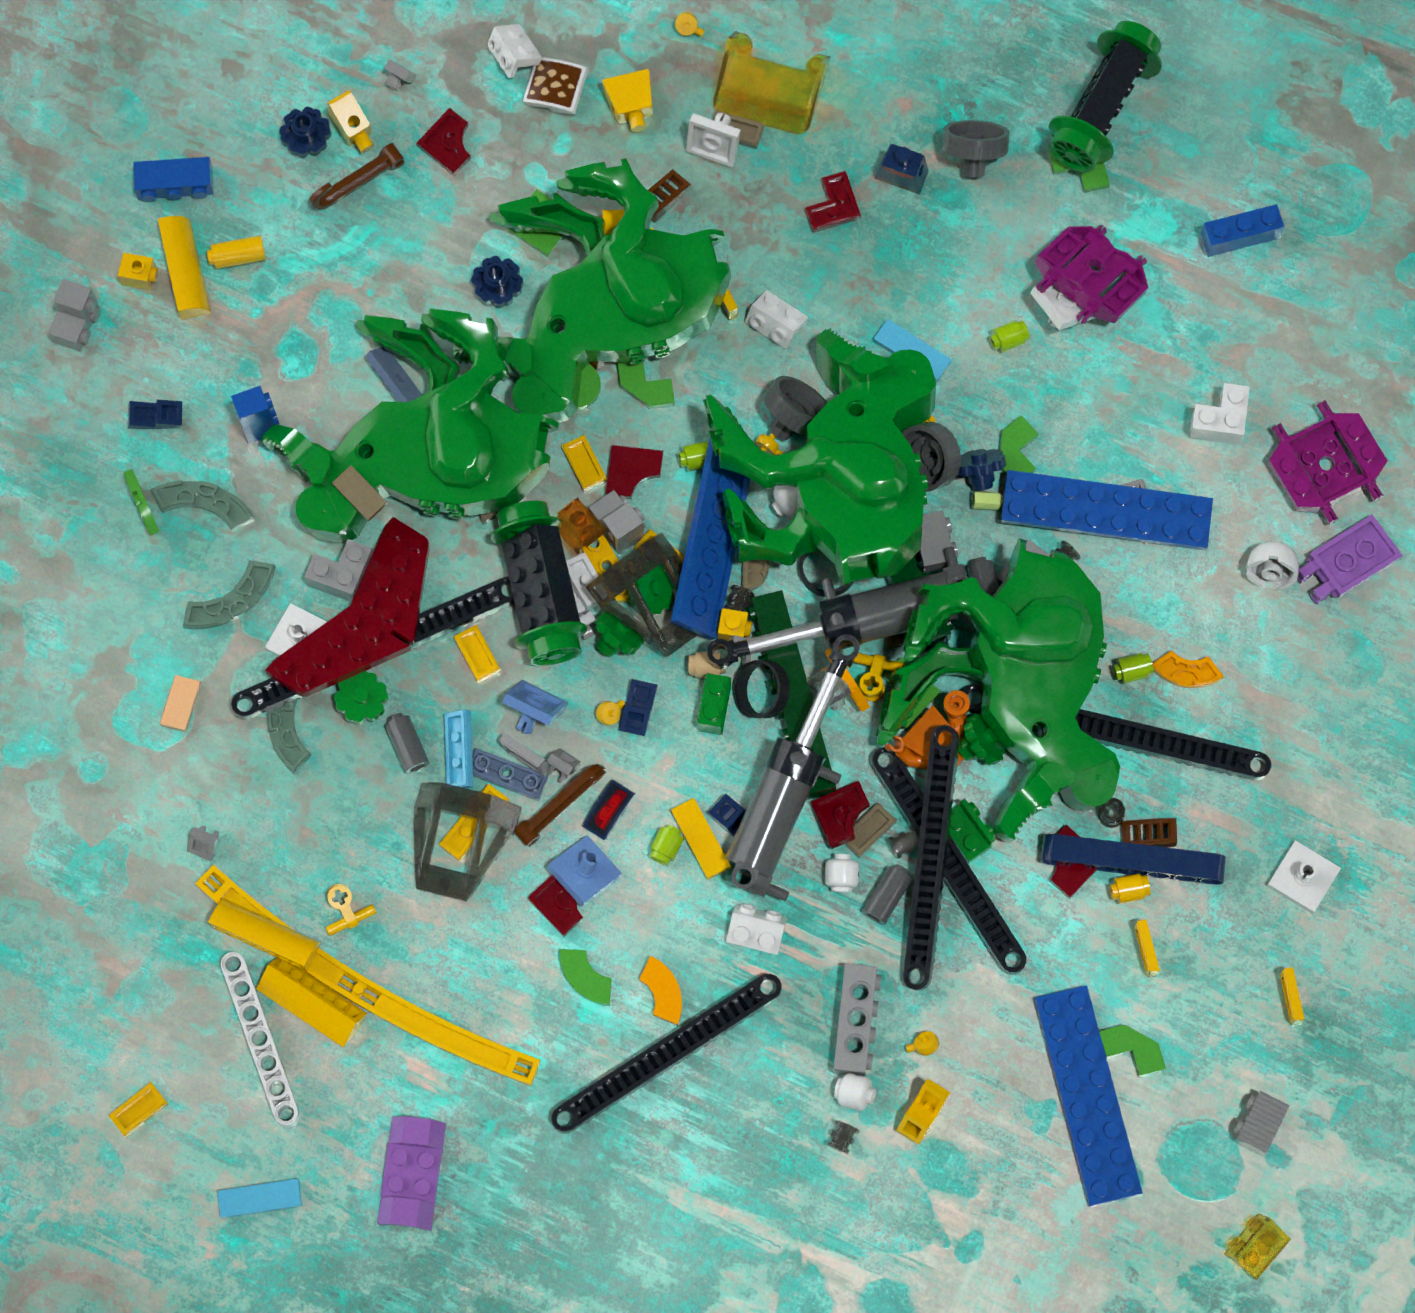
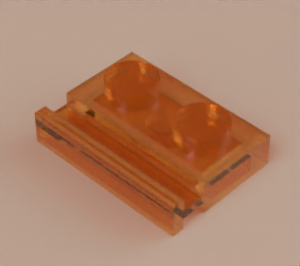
M578 497L557 513L559 515L557 518H560L563 523L562 528L559 530L560 536L577 555L582 547L585 546L587 548L607 532L604 526Z

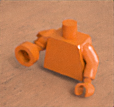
M954 690L949 692L943 702L944 711L948 715V722L932 705L903 738L893 736L892 739L895 741L894 747L890 744H885V749L895 752L896 756L908 767L926 770L931 735L936 727L940 725L953 727L959 734V741L965 736L963 726L967 723L966 714L970 707L969 697L963 691ZM948 731L942 732L938 737V742L942 746H947L952 741V735ZM959 753L957 768L964 760V758Z

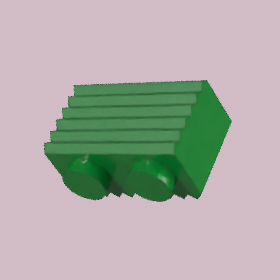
M710 673L705 675L699 705L700 710H698L699 715H697V729L699 732L723 734L731 690V677Z

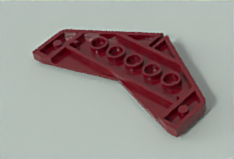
M392 517L384 527L351 605L273 660L265 670L266 674L297 695L307 697L411 651L410 646L396 638L394 634L414 646L430 552L428 539Z

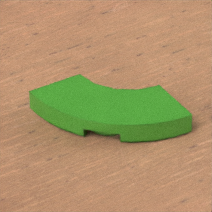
M133 469L125 471L124 477L149 534L153 535L160 532Z
M560 949L562 970L570 985L583 998L599 1005L610 1006L612 979L601 976L592 969L588 962L586 950Z

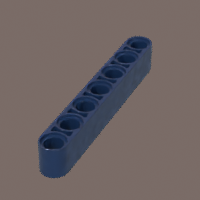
M1045 834L1043 836L1041 862L1057 866V862L1060 865H1064L1067 862V865L1070 867L1071 864L1079 863L1087 866L1088 869L1092 865L1094 869H1097L1096 871L1128 875L1140 874L1141 876L1147 875V877L1220 885L1224 883L1226 856L1209 852L1059 834Z

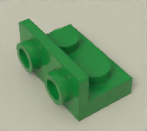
M964 798L958 806L952 809L949 830L952 840L969 864L994 847L996 841L994 837L996 834L988 823L984 825L978 817L981 814L973 802L968 803Z

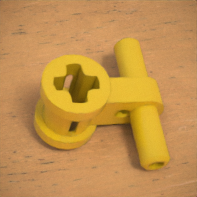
M858 653L853 661L871 666L870 672L864 674L859 683L862 694L869 702H877L884 696L883 669L895 671L905 666L902 662L886 659V656L878 654L871 656ZM872 683H875L877 687H874L872 691H869L868 687H871Z
M334 884L327 891L328 902L333 908L340 909L344 917L326 926L325 929L329 936L348 927L352 929L359 925L358 922L377 913L372 904L353 913L350 907L352 894L344 884ZM336 890H339L341 893L346 892L347 895L343 897L344 902L339 903L338 900H332L335 897Z

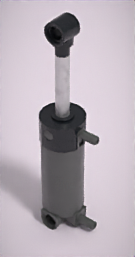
M947 547L944 549L948 567L943 568V572L854 595L848 593L840 596L835 594L832 579H823L822 586L826 600L819 602L821 615H819L820 621L735 643L733 639H715L708 645V660L714 668L721 670L730 667L732 663L739 662V657L825 636V639L828 640L832 652L835 640L841 635H852L857 639L859 645H862L865 642L907 632L912 611L914 609L918 610L919 605L922 604L923 596L917 594L918 589L924 583L945 585L961 582L968 578L964 564H958L954 547ZM958 614L951 615L947 621L958 619ZM848 641L840 643L838 648L843 650L851 648L853 645ZM718 649H725L728 652L727 656L722 660H718L713 656L714 652Z
M841 635L835 640L833 650L829 656L832 662L796 742L777 737L765 763L762 776L725 856V859L736 863L732 872L734 885L740 889H748V891L763 898L767 893L783 901L787 900L789 891L771 884V881L792 830L818 776L835 784H838L841 779V774L823 766L826 758L814 753L815 751L810 748L846 667L851 668L854 659L859 653V642L852 635ZM844 641L852 643L854 647L853 653L847 656L842 655L838 648L840 643ZM745 869L751 873V881L746 885L739 884L736 880V875L740 870Z

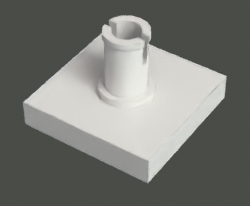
M693 113L689 121L686 152L733 168L737 158L741 130L729 126L731 118L727 114L724 115L721 121L723 113H717L715 120Z
M1036 286L1033 287L1031 295L1048 315V322H1052L1050 324L1052 327L1062 330L1080 324L1082 319L1078 322L1077 315L1084 309L1054 286H1050L1044 293L1040 292L1041 289L1038 291ZM1091 316L1087 321L1092 320V319H1095V318H1094L1093 316Z
M290 603L267 642L265 649L279 657L327 622Z
M1295 840L1267 887L1313 914L1341 868Z

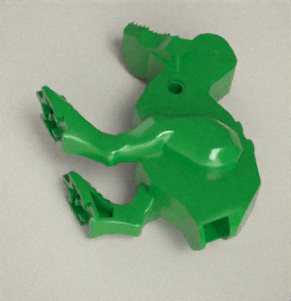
M627 158L621 159L622 166L607 168L605 162H599L566 170V178L556 181L557 188L562 191L576 193L582 197H607L610 200H616L624 207V215L610 235H605L604 233L606 223L603 218L575 207L558 193H553L554 199L539 202L537 196L500 204L498 205L499 211L489 215L490 221L494 224L512 228L516 232L536 231L571 235L581 242L587 254V257L578 266L552 275L536 306L528 337L519 339L498 336L501 358L508 368V375L503 378V381L511 377L517 379L513 388L512 399L519 413L542 415L559 423L568 421L578 409L582 371L590 361H630V364H639L644 362L645 357L655 355L656 358L666 357L670 355L671 350L677 349L711 328L725 297L731 278V271L728 263L717 262L714 246L725 239L724 231L706 229L687 235H679L650 229L651 219L659 207L657 197L648 191L634 175ZM454 345L453 356L459 364L463 361L466 365L469 362L473 364L469 354L465 353L462 348Z
M430 308L428 314H422L421 322L423 324L420 325L418 330L407 328L404 320L365 315L364 320L357 321L358 329L365 336L373 340L376 346L394 352L396 355H400L415 363L422 370L424 369L429 379L428 393L410 402L379 403L353 426L339 447L333 451L310 442L297 430L279 424L273 425L263 434L261 441L270 451L274 449L276 453L280 452L282 456H286L292 465L291 467L294 470H298L305 482L311 481L312 486L306 488L299 495L296 501L295 513L299 522L315 538L327 542L346 543L348 539L354 540L358 538L368 521L332 484L350 465L383 499L392 496L424 510V514L439 516V512L449 513V517L455 519H464V515L474 516L500 511L507 506L519 503L539 484L547 473L551 457L545 453L547 435L549 432L558 430L559 422L542 415L516 412L491 396L495 385L508 375V368L501 358L498 346V327L492 318L486 317V323L483 324L471 321L472 317L467 313ZM430 330L443 340L454 343L456 347L462 348L465 353H468L470 360L473 362L471 369L457 377L460 372L459 366L443 352L435 342Z
M831 328L825 329L816 339V365L825 385L836 392L838 396L827 402L807 425L806 445L798 450L778 455L762 451L743 430L737 418L732 415L731 409L724 407L712 395H706L703 403L707 415V429L715 455L719 456L720 468L742 474L763 488L769 489L774 486L796 487L797 512L787 527L778 530L768 528L765 523L761 522L747 502L741 500L730 488L722 492L726 509V522L734 548H738L740 563L751 560H770L790 566L795 563L798 557L821 550L835 564L842 586H845L857 580L872 577L880 579L893 576L921 549L924 505H927L925 490L928 489V481L925 474L920 475L921 460L919 454L913 453L911 445L902 432L911 426L929 420L935 409L936 381L930 361L924 354L908 349L897 351L889 358L873 354L870 350H865V346H852V343L848 344V341H844V337L840 338V335L837 336V333L831 332Z
M1019 538L1010 559L1006 579L993 596L986 593L974 577L945 585L924 583L917 592L918 595L923 596L922 604L919 605L918 610L914 609L910 617L903 652H905L904 661L911 662L915 660L925 647L929 646L932 642V637L937 634L938 629L942 628L943 623L951 615H956L960 612L968 615L974 625L970 647H950L943 642H938L928 653L916 661L892 672L891 678L897 681L891 694L887 693L884 698L876 736H878L877 745H885L900 729L906 727L907 720L912 717L913 710L916 709L918 702L922 700L924 694L937 679L945 675L966 676L983 687L981 717L990 727L1001 745L1026 767V773L1018 783L1015 792L1000 806L993 822L994 832L1002 841L1007 843L1016 839L1014 833H1019L1018 828L1023 827L1022 823L1027 822L1026 818L1029 819L1030 815L1042 811V808L1046 809L1047 806H1052L1050 799L1052 795L1058 792L1061 793L1065 803L1076 811H1089L1106 804L1116 791L1120 764L1116 754L1084 733L1075 718L1093 687V683L1097 684L1099 681L1101 668H1097L1099 658L1104 657L1107 643L1103 642L1104 627L1101 593L1082 569L1063 552L1052 550L1049 556L1026 551L1025 540ZM1032 728L1037 731L1038 737L1033 734Z

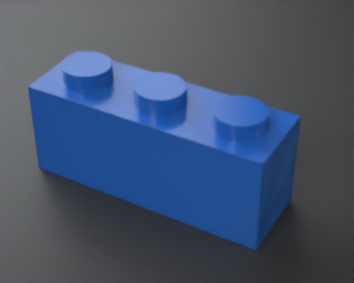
M210 157L133 162L134 191L138 200L151 202L157 198L178 200L186 196L205 198L207 195H214L213 166Z
M1275 204L1205 222L1202 227L1201 238L1207 256L1211 257L1280 239L1285 226L1278 205Z
M261 386L231 396L248 444L262 440L263 434L270 427L280 424L269 392L263 394Z

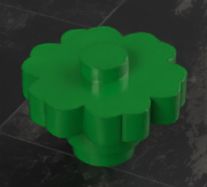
M646 562L642 567L634 568L627 587V594L635 606H640L643 614L658 615L662 613V610L670 609L671 603L675 599L672 592L675 583L671 573L664 571L661 563Z
M605 609L595 620L596 630L601 633L598 636L596 646L605 656L612 657L620 651L624 654L634 655L645 642L643 633L636 629V623L627 615H620L615 609Z
M364 671L357 674V676L338 683L340 691L334 695L338 712L345 713V718L348 722L361 725L366 719L374 722L379 716L384 714L383 704L389 700L386 685L383 682H378L376 674Z
M975 713L966 719L967 723L963 726L965 736L959 742L958 750L962 757L968 761L978 758L980 760L984 759L988 765H995L1002 761L1006 749L985 723L981 713Z

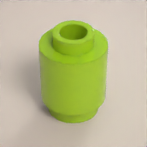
M1015 320L992 330V335L990 336L993 348L1001 353L1024 345L1025 341L1030 339L1028 328L1022 320L1019 322Z
M704 441L682 446V452H678L681 467H686L687 471L703 468L709 443Z
M1140 652L1116 659V665H1113L1116 680H1121L1123 684L1148 678V675L1154 673L1153 664L1148 653L1142 654Z
M667 825L666 828L660 827L650 847L651 853L649 857L662 865L668 866L670 861H674L683 843L682 831L672 825Z

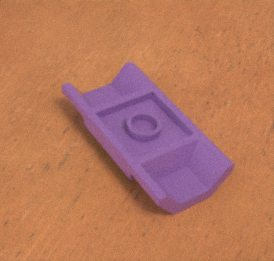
M392 1117L377 1225H396L432 1231L446 1123L418 1117Z

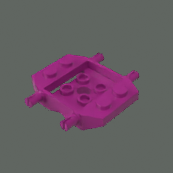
M1099 225L1096 229L1093 226H1068L1035 260V264L1044 278L1036 285L1037 290L1041 289L1040 292L1044 293L1050 286H1054L1084 309L1077 315L1078 322L1082 319L1081 324H1085L1091 316L1116 323L1149 288L1143 266L1147 263L1146 258L1139 255L1135 259L1128 253L1114 248L1108 238L1104 236L1107 233L1106 227L1102 229L1103 225ZM1090 266H1095L1100 271H1094L1090 268ZM1125 272L1126 275L1101 298L1099 295Z
M1324 400L1316 405L1324 417L1323 421L1291 437L1286 433L1282 423L1272 427L1279 442L1268 464L1297 511L1316 514L1322 512L1330 525L1339 520L1331 506L1345 497L1366 489L1374 501L1384 496L1376 484V479L1388 460L1359 413L1335 414L1332 412L1327 401ZM1337 431L1360 468L1361 475L1356 471L1334 432ZM1327 459L1332 462L1333 469L1329 471L1323 470L1319 462Z

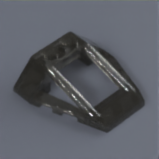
M660 533L588 584L586 589L608 614L610 612L621 620L620 623L627 628L631 627L643 636L642 639L665 657H669L698 636V634L672 622L660 630L635 583L662 564L677 592L683 562L664 534ZM626 589L647 627L615 599Z
M422 782L414 806L413 822L416 889L468 903L485 878V874L494 860L498 859L507 841H510L515 834V828L517 827L522 807L491 794L442 782ZM427 811L430 812V817L425 835V822ZM441 811L477 820L466 873L430 864ZM488 824L489 827L499 829L479 865Z

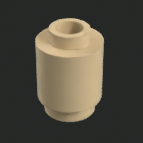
M696 652L695 655H689V676L705 679V675L708 673L716 675L726 673V669L719 670L710 664L707 652ZM714 652L713 656L716 659H724L721 658V652Z

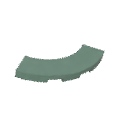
M178 480L150 489L162 513L184 507L204 509L220 517L232 532L255 521L251 511L237 496L209 482Z
M249 560L245 574L231 592L221 598L218 597L209 601H188L183 627L185 629L214 628L243 616L265 594L274 576L275 564Z
M298 698L291 703H285L282 707H276L273 711H267L268 731L273 747L282 763L293 775L312 756L299 740L295 729L294 714Z

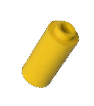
M261 235L211 244V250H207L209 265H215V269L266 260Z

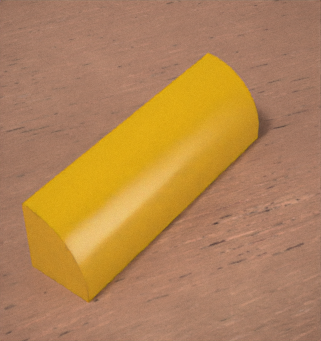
M183 216L157 218L181 320L211 314L190 219Z
M227 899L220 901L208 921L211 928L306 972L321 945L319 941Z
M278 958L268 964L256 990L342 1047H345L352 1039L367 1015L365 1011L300 968Z

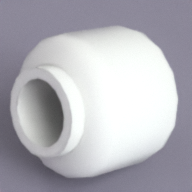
M835 854V859H830L825 863L826 886L831 887L832 892H852V888L859 885V863L856 860H851L850 854Z
M847 1073L843 1078L838 1079L834 1097L838 1099L841 1107L864 1111L868 1104L872 1105L874 1103L876 1089L873 1088L870 1078Z

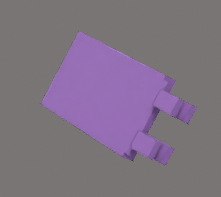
M1370 515L1311 552L1308 556V563L1299 569L1297 580L1301 584L1315 574L1319 577L1323 585L1316 588L1313 594L1310 595L1314 603L1318 604L1330 595L1333 598H1340L1400 560L1403 555L1375 517Z

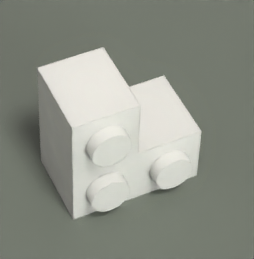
M1224 383L1219 407L1195 404L1189 438L1241 445L1245 432L1250 386Z

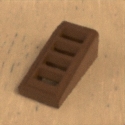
M673 169L648 189V191L663 201L660 202L658 200L659 207L651 219L654 223L691 187V184ZM670 181L678 187L677 190L669 184ZM664 188V189H665L668 193H670L671 195L669 196V195H668L667 193H665L662 189Z
M1176 818L1121 822L1122 842L1175 848L1177 845ZM1152 827H1157V839H1152ZM1163 827H1168V838L1163 839ZM1130 828H1135L1136 841H1131ZM1141 828H1146V840H1141Z

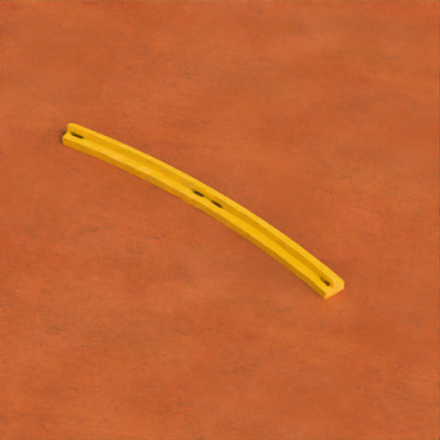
M214 864L195 883L217 905L221 900L227 899L292 929L254 900ZM212 876H214L222 884V886L217 884L212 879ZM206 883H209L216 890V892H214ZM320 948L306 972L322 984L382 1020L465 1061L528 1086H532L534 1078L537 1076V1070L541 1062L540 1059L474 1034L408 1002L362 976ZM343 976H346L349 979L353 980L354 982H356V984L354 985L351 982L347 981L343 978ZM340 983L352 991L350 992L338 984ZM366 989L378 995L379 998L377 999L376 997L365 992ZM361 997H363V998L367 999L368 1001L372 1002V1003L374 1004V1006H373L372 1004L368 1003L367 1001L363 1000ZM519 1062L531 1066L532 1068L530 1070L528 1068L517 1065V1063ZM514 1071H517V1072H520V1073H522V1074L528 1075V1077H527V1076H524V1075H521V1074H518V1073H515Z

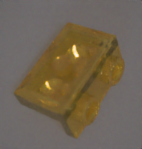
M1257 1214L1248 1220L1246 1228L1242 1233L1231 1240L1224 1255L1234 1260L1252 1279L1257 1280L1291 1239L1271 1218Z

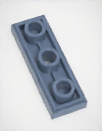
M379 348L368 352L366 358L370 362L372 369L379 374L386 384V388L393 393L399 402H410L422 396L419 389L390 351L385 350V348Z
M475 748L473 752V777L538 802L540 801L549 779L548 775L546 777L542 776L530 768ZM505 771L512 773L509 777L502 775Z

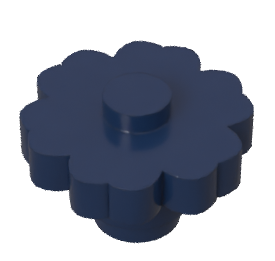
M305 107L302 112L298 109H293L290 114L285 115V125L281 126L279 131L282 144L289 147L292 155L305 158L311 153L317 156L327 148L326 140L332 135L330 123L327 118H322L320 110Z
M498 256L484 259L482 267H476L471 278L476 298L484 305L494 303L497 308L511 305L513 297L521 295L524 285L523 278L519 275V266L510 258L503 261Z
M997 449L968 451L966 454L961 455V467L958 475L968 476L973 490H988L993 487V482L995 481L994 471L1003 470L1006 466L1005 455H1003V451Z

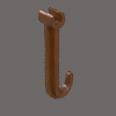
M390 143L380 151V156L333 186L327 183L316 190L310 196L309 203L313 208L325 209L389 168L392 170L400 168L405 163L403 156L396 146Z
M600 764L587 768L532 819L521 822L513 831L526 846L531 847L540 839L541 836L539 834L607 773L606 768Z

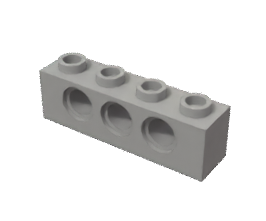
M845 963L833 1074L846 1075L847 1073H852L865 1077L866 1070H872L873 1054H868L869 1043L874 1044L876 1028L871 1027L872 1017H877L879 1001H873L874 991H880L881 975H876L877 967ZM858 988H862L867 991L868 996L864 1000H858L854 997L853 992ZM853 1015H861L864 1017L865 1023L862 1026H854L850 1018ZM851 1041H858L863 1048L860 1052L853 1053L849 1051L847 1045Z

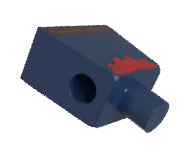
M890 144L882 158L875 179L920 195L929 172L925 156L907 147Z

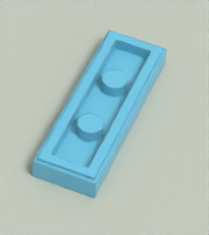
M887 319L873 342L892 354L908 349L921 352L930 361L936 382L939 381L952 362V359Z
M464 709L444 714L447 791L454 792L473 788L471 711Z
M299 1179L217 1191L221 1219L302 1207Z

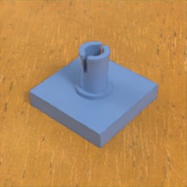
M521 680L505 694L502 703L523 713L517 724V729L521 731L524 727L523 733L531 734L536 720L549 726L565 712L569 702Z
M588 835L550 862L547 867L581 907L620 879L622 875L620 870Z

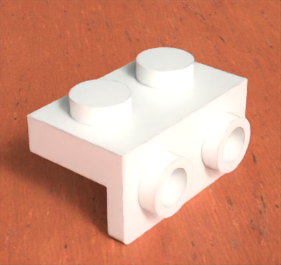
M520 24L494 26L488 40V47L508 78H514L518 67L540 64L542 56Z
M766 290L751 305L745 323L784 349H787L793 337L805 326L809 317Z
M750 904L736 905L732 913L726 942L778 955L787 917L774 910H767L766 912L757 910L755 906Z

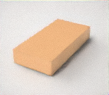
M175 675L161 718V726L182 732L187 731L201 687L200 681Z

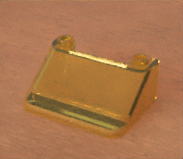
M734 31L728 37L713 99L715 109L795 134L806 132L811 126L831 57L817 54L809 59L806 70L751 56L753 44L750 37L744 33Z

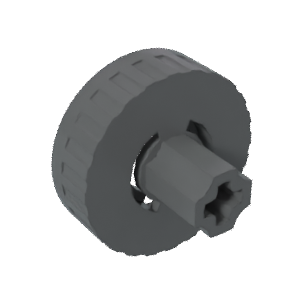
M965 120L949 123L943 129L942 149L946 154L964 159V176L983 177L985 175V160L998 159L1008 154L1009 130L1002 125L987 121Z
M790 376L776 378L764 396L766 407L775 417L769 425L770 432L784 441L788 440L794 431L807 436V425L827 404L826 400L815 389L803 381Z
M924 422L911 426L902 432L911 445L913 453H918L920 456V475L925 474L928 481V489L925 492L942 488L955 480L961 467V454L958 442L948 428L940 423Z

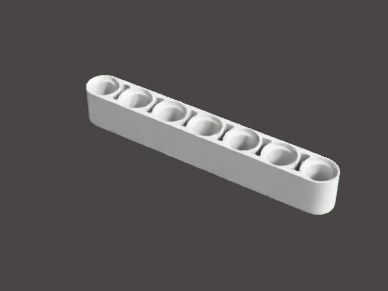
M229 952L222 958L221 968L270 1107L278 1124L285 1129H292L299 1124L301 1119L297 1102L248 965L241 954ZM232 961L241 962L239 970L235 972L228 971V965ZM240 986H249L250 990L247 995L242 997L237 995L236 992ZM250 1010H257L259 1013L254 1021L245 1020V1016ZM264 1034L267 1036V1042L264 1045H254V1040L258 1035ZM268 1059L276 1061V1067L271 1071L263 1070V1064ZM277 1084L285 1085V1091L280 1096L272 1095V1088ZM285 1109H292L294 1111V1116L289 1121L281 1120V1113Z

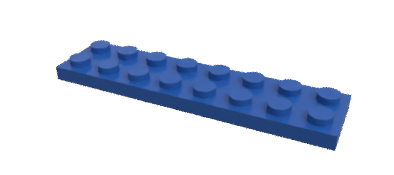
M709 439L671 617L672 623L709 640L717 639L721 612L722 608H724L736 550L732 543L725 518L726 509L722 492L730 488L741 500L746 501L750 478L735 471L720 468L719 456L715 455L711 439Z
M1007 470L1001 522L1207 550L1213 498Z
M1087 985L1035 997L1038 1016L1089 1208L1142 1195V1188Z

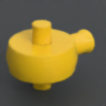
M683 12L675 19L676 30L684 36L695 33L702 37L705 32L704 29L698 27V19L690 12Z
M760 434L757 437L755 444L762 451L773 455L784 453L778 449L779 445L774 440L776 438L774 434L769 436Z
M619 700L617 703L612 701L600 703L596 710L598 721L606 726L617 723L620 718V710L626 704L623 700Z
M931 1031L922 1032L915 1038L914 1043L906 1045V1050L908 1053L917 1051L922 1056L931 1055L939 1047L938 1037Z

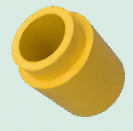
M1133 874L1114 878V884H1110L1112 899L1117 900L1119 904L1144 900L1146 896L1151 895L1147 875Z

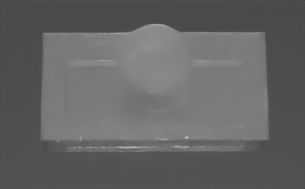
M829 666L807 678L810 688L816 694ZM842 679L829 705L832 710L842 708L845 705L843 698L851 694L848 684Z

